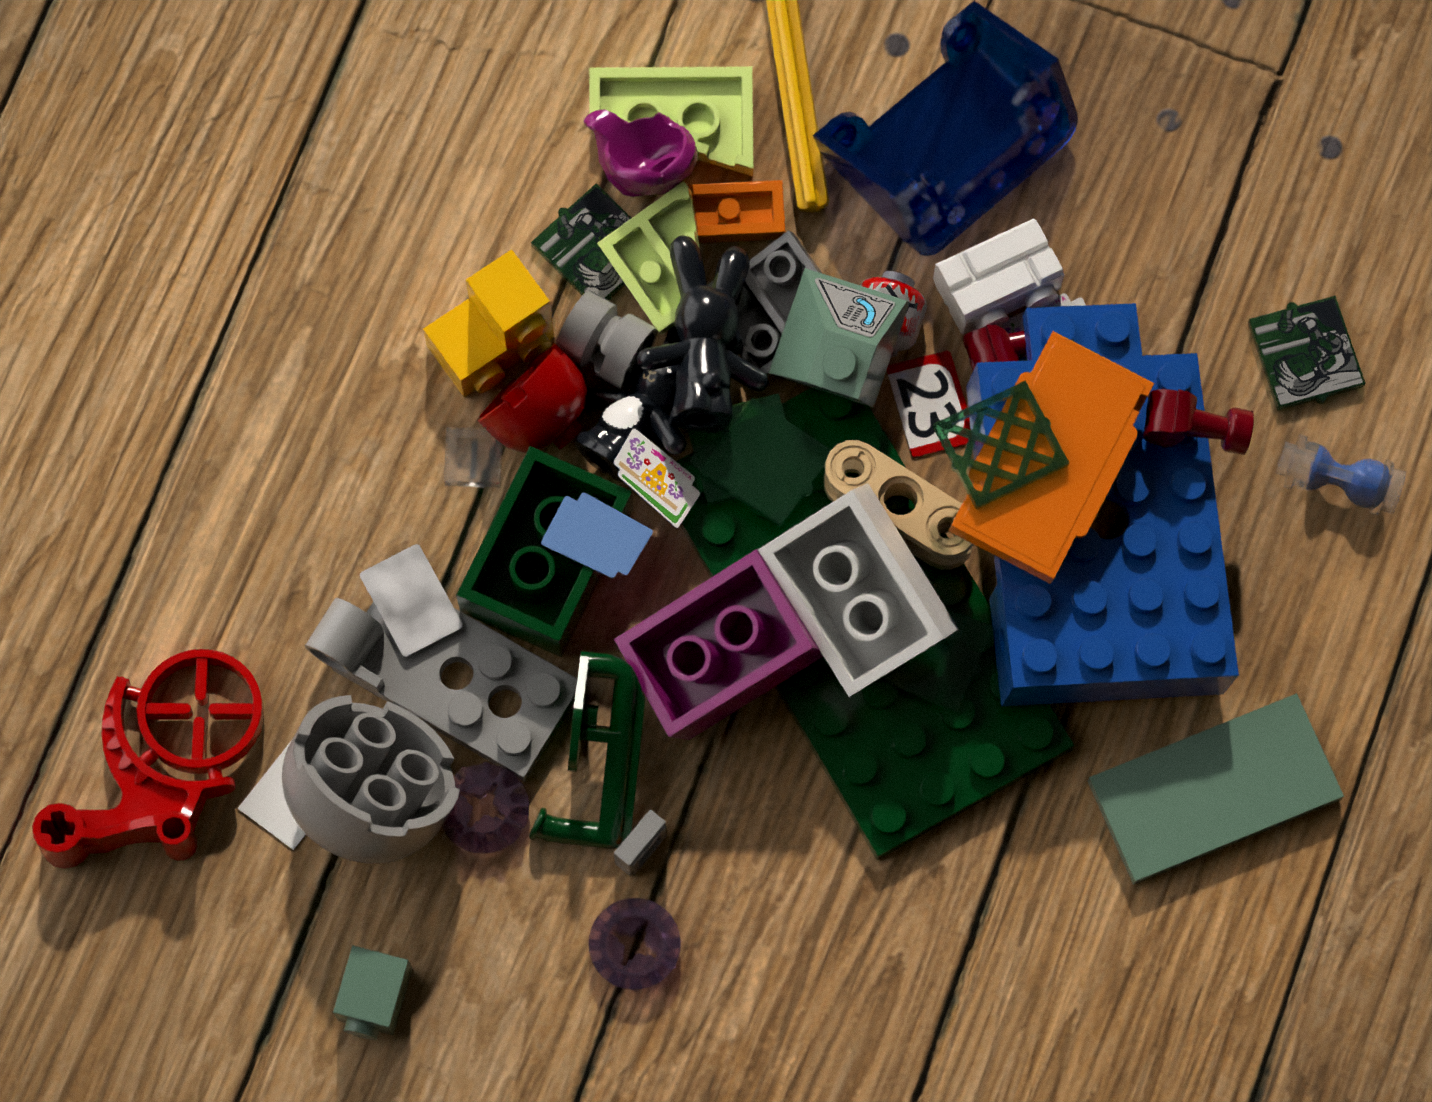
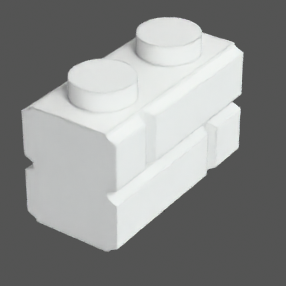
M1033 218L935 264L933 279L960 333L964 335L976 328L986 327V325L1001 327L1009 319L1007 314L1023 306L1027 308L1047 306L1058 297L1056 291L1061 289L1064 272L1054 251L1049 247L1048 240L1037 220Z

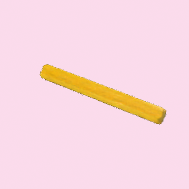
M766 0L797 207L801 212H818L828 206L829 196L798 0Z

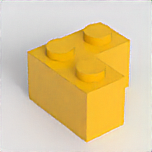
M512 249L466 279L469 297L467 300L423 328L428 349L463 397H466L475 390L478 393L490 390L504 378V371L521 359L525 363L532 361L550 347L551 342L549 340L555 337L550 300Z

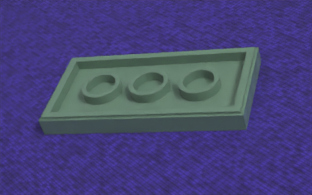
M1297 693L1093 775L1087 781L1133 885L1336 803L1344 797Z

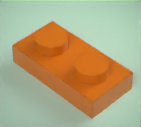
M782 180L688 184L693 196L699 243L777 240L785 233Z

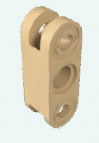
M847 440L837 444L829 452L825 462L824 489L832 502L851 490L869 483L914 556L940 570H952L962 566L969 559L974 544L953 534L954 538L944 539L940 536V533H949L948 530L962 503L862 441ZM849 472H856L860 476L856 478H849L845 474ZM902 495L913 502L915 509L905 515H896L886 508L884 502L892 496Z

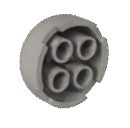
M351 695L325 700L307 713L288 746L282 767L284 798L298 826L312 841L326 851L359 863L382 864L394 862L411 856L425 847L444 824L458 799L460 791L459 788H455V780L450 768L454 757L442 738L427 723L410 711L387 701L384 708H379L368 704L352 703Z

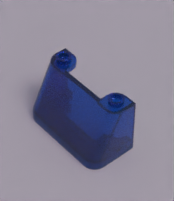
M975 0L956 16L952 17L942 30L940 49L945 63L870 126L858 114L850 111L844 112L830 119L813 135L820 153L907 245L924 256L935 255L947 247L1061 150L1072 138L1078 123L1077 110L1059 59Z

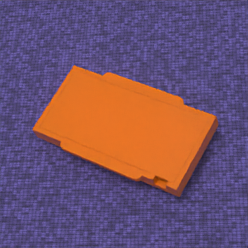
M1052 331L1031 373L1024 372L1019 376L968 474V480L972 483V486L948 531L1051 584L1075 537L1083 538L1088 533L1138 434L1133 424L1154 383Z

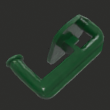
M581 651L568 771L577 772L582 740L607 743L599 822L560 818L547 814V810L541 808L529 833L530 839L534 840L538 837L561 844L613 849L618 848L631 833L645 696L634 669L624 659L610 654ZM588 677L614 680L610 726L597 725L599 705L586 704Z

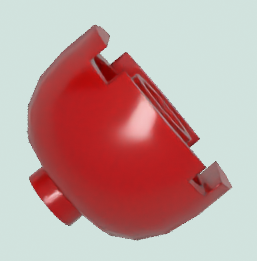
M553 344L527 365L529 369L517 380L513 378L479 416L478 422L496 440L509 449L527 453L530 446L542 450L553 443L560 450L583 428L577 421L587 400V388L583 375L574 362L556 344Z

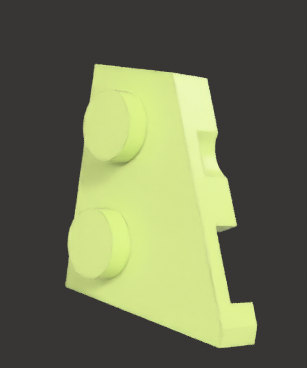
M684 181L597 243L652 324L662 335L675 326V312L681 299L670 258L671 243L678 236L684 235L691 237L699 247L692 191Z

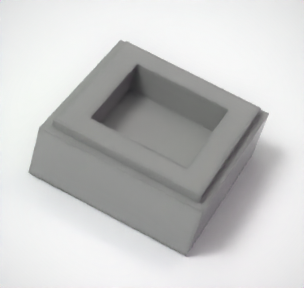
M650 809L614 852L615 864L629 876L635 875L667 837L666 821Z

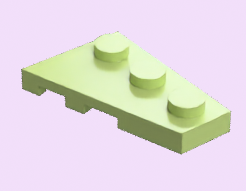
M752 67L589 68V113L605 109L615 113L627 122H632L640 118L654 117L655 114L660 112L670 117L675 123L685 127L692 134L697 147L698 160L753 176Z

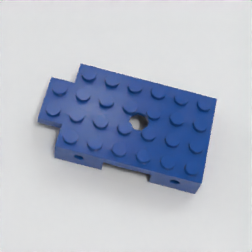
M1136 303L1026 308L1022 317L1028 361L977 363L966 385L974 462L1019 376L1024 372L1031 373L1052 331L1153 382L1154 385L1151 391L1156 389L1178 391L1180 389L1194 394L1197 398L1196 409L1205 411L1197 353L1142 356ZM1148 397L1133 424L1137 429V437L1105 500L1119 505L1124 511L1127 519L1125 532L1114 539L1100 538L1094 529L1090 528L1085 537H1075L1051 584L994 555L997 585L989 599L1001 706L1222 695L1239 676L1209 440L1207 438L1185 437L1182 442L1167 448H1162V446L1145 441L1143 436Z

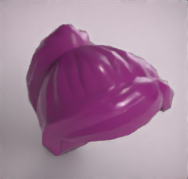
M605 109L595 110L584 118L585 126L595 134L599 163L605 171L607 179L623 195L629 197H642L654 194L664 195L683 182L692 173L697 164V147L692 134L685 127L680 126L670 117L660 112L655 114L654 117L640 118L632 122H627L615 113Z

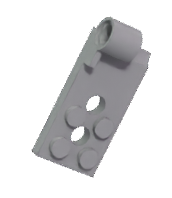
M340 598L333 600L305 644V648L313 656L330 666L336 673L386 702H391L410 711L434 730L524 782L527 780L575 701L577 678L457 609L455 611L463 623L461 629L405 657L401 654L374 602L368 611L365 612ZM455 662L465 663L473 670V678L470 684L459 690L449 689L441 681L443 670ZM502 690L513 691L522 700L519 711L508 718L498 717L489 709L491 698Z

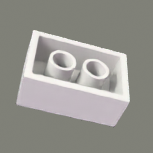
M869 483L851 490L758 549L849 697L958 630L957 625Z

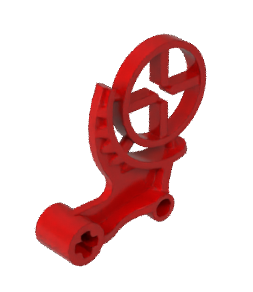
M194 649L178 653L163 661L150 673L142 688L133 687L129 679L117 676L104 707L102 744L110 772L121 789V801L118 806L109 810H77L71 805L63 803L50 804L41 809L34 818L32 832L33 838L46 861L54 867L63 869L73 868L84 862L89 854L108 853L120 847L146 842L161 843L166 855L173 860L184 861L189 859L197 849V839L194 831L206 799L227 795L236 788L234 779L232 777H223L222 770L237 763L251 750L262 729L264 720L263 699L258 684L247 667L226 653L210 649ZM196 665L195 699L199 706H205L208 703L210 665L220 666L235 673L245 682L253 697V703H212L209 705L208 711L212 719L251 720L246 733L236 745L218 756L206 759L207 727L202 717H196L193 721L191 759L174 755L164 749L154 739L148 723V719L188 720L192 718L193 711L188 703H150L155 691L167 677L182 668ZM127 700L137 702L139 728L149 748L140 757L137 756L129 745L125 732L124 713ZM159 759L175 770L190 774H208L209 779L199 781L175 779L155 771L150 766ZM69 828L72 835H65L64 843L55 844L52 837H60L59 830ZM177 834H182L179 838L171 839Z

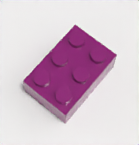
M757 549L614 639L626 662L634 669L642 690L668 737L684 740L694 738L824 657Z

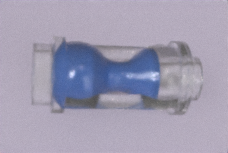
M1299 434L1295 444L1285 441L1276 468V474L1285 476L1284 488L1291 490L1294 486L1300 490L1312 491L1325 485H1336L1345 492L1353 504L1369 509L1371 514L1379 515L1380 511L1390 514L1395 512L1403 489L1406 471L1394 468V462L1385 460L1382 463L1376 459H1362L1353 464L1344 465L1335 461L1328 449L1322 444L1315 441H1307L1308 436Z

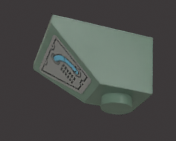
M805 268L769 373L874 408L910 302Z

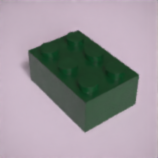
M530 446L456 594L460 611L562 658L602 573L543 546L541 541L565 496L578 500L582 493H587L630 517L634 510L632 491Z

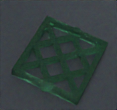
M1026 380L933 424V429L952 463L951 469L958 474L975 509L983 507L1069 465V461L1050 427V420L1044 416ZM1012 397L1008 413L990 408ZM1020 399L1026 400L1036 418L1034 423L1014 416ZM977 414L972 430L954 425ZM984 415L1004 422L999 440L979 433ZM1011 424L1031 431L1026 449L1006 442ZM949 432L969 438L963 456L957 455L947 437ZM1038 434L1046 436L1054 451L1053 458L1033 451ZM976 441L996 448L990 465L970 459ZM1003 450L1023 457L1018 474L997 468ZM1030 459L1048 465L1025 476ZM967 467L987 473L982 492L975 490L966 473ZM994 476L1012 482L989 493Z

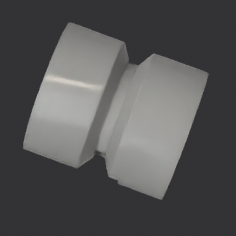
M587 291L569 313L555 344L575 365L582 368L592 364L594 365L596 377L619 390H625L635 378L639 367L637 360L639 353L646 348L653 347L658 331L656 327L631 313L623 317L618 316L617 305L592 291Z

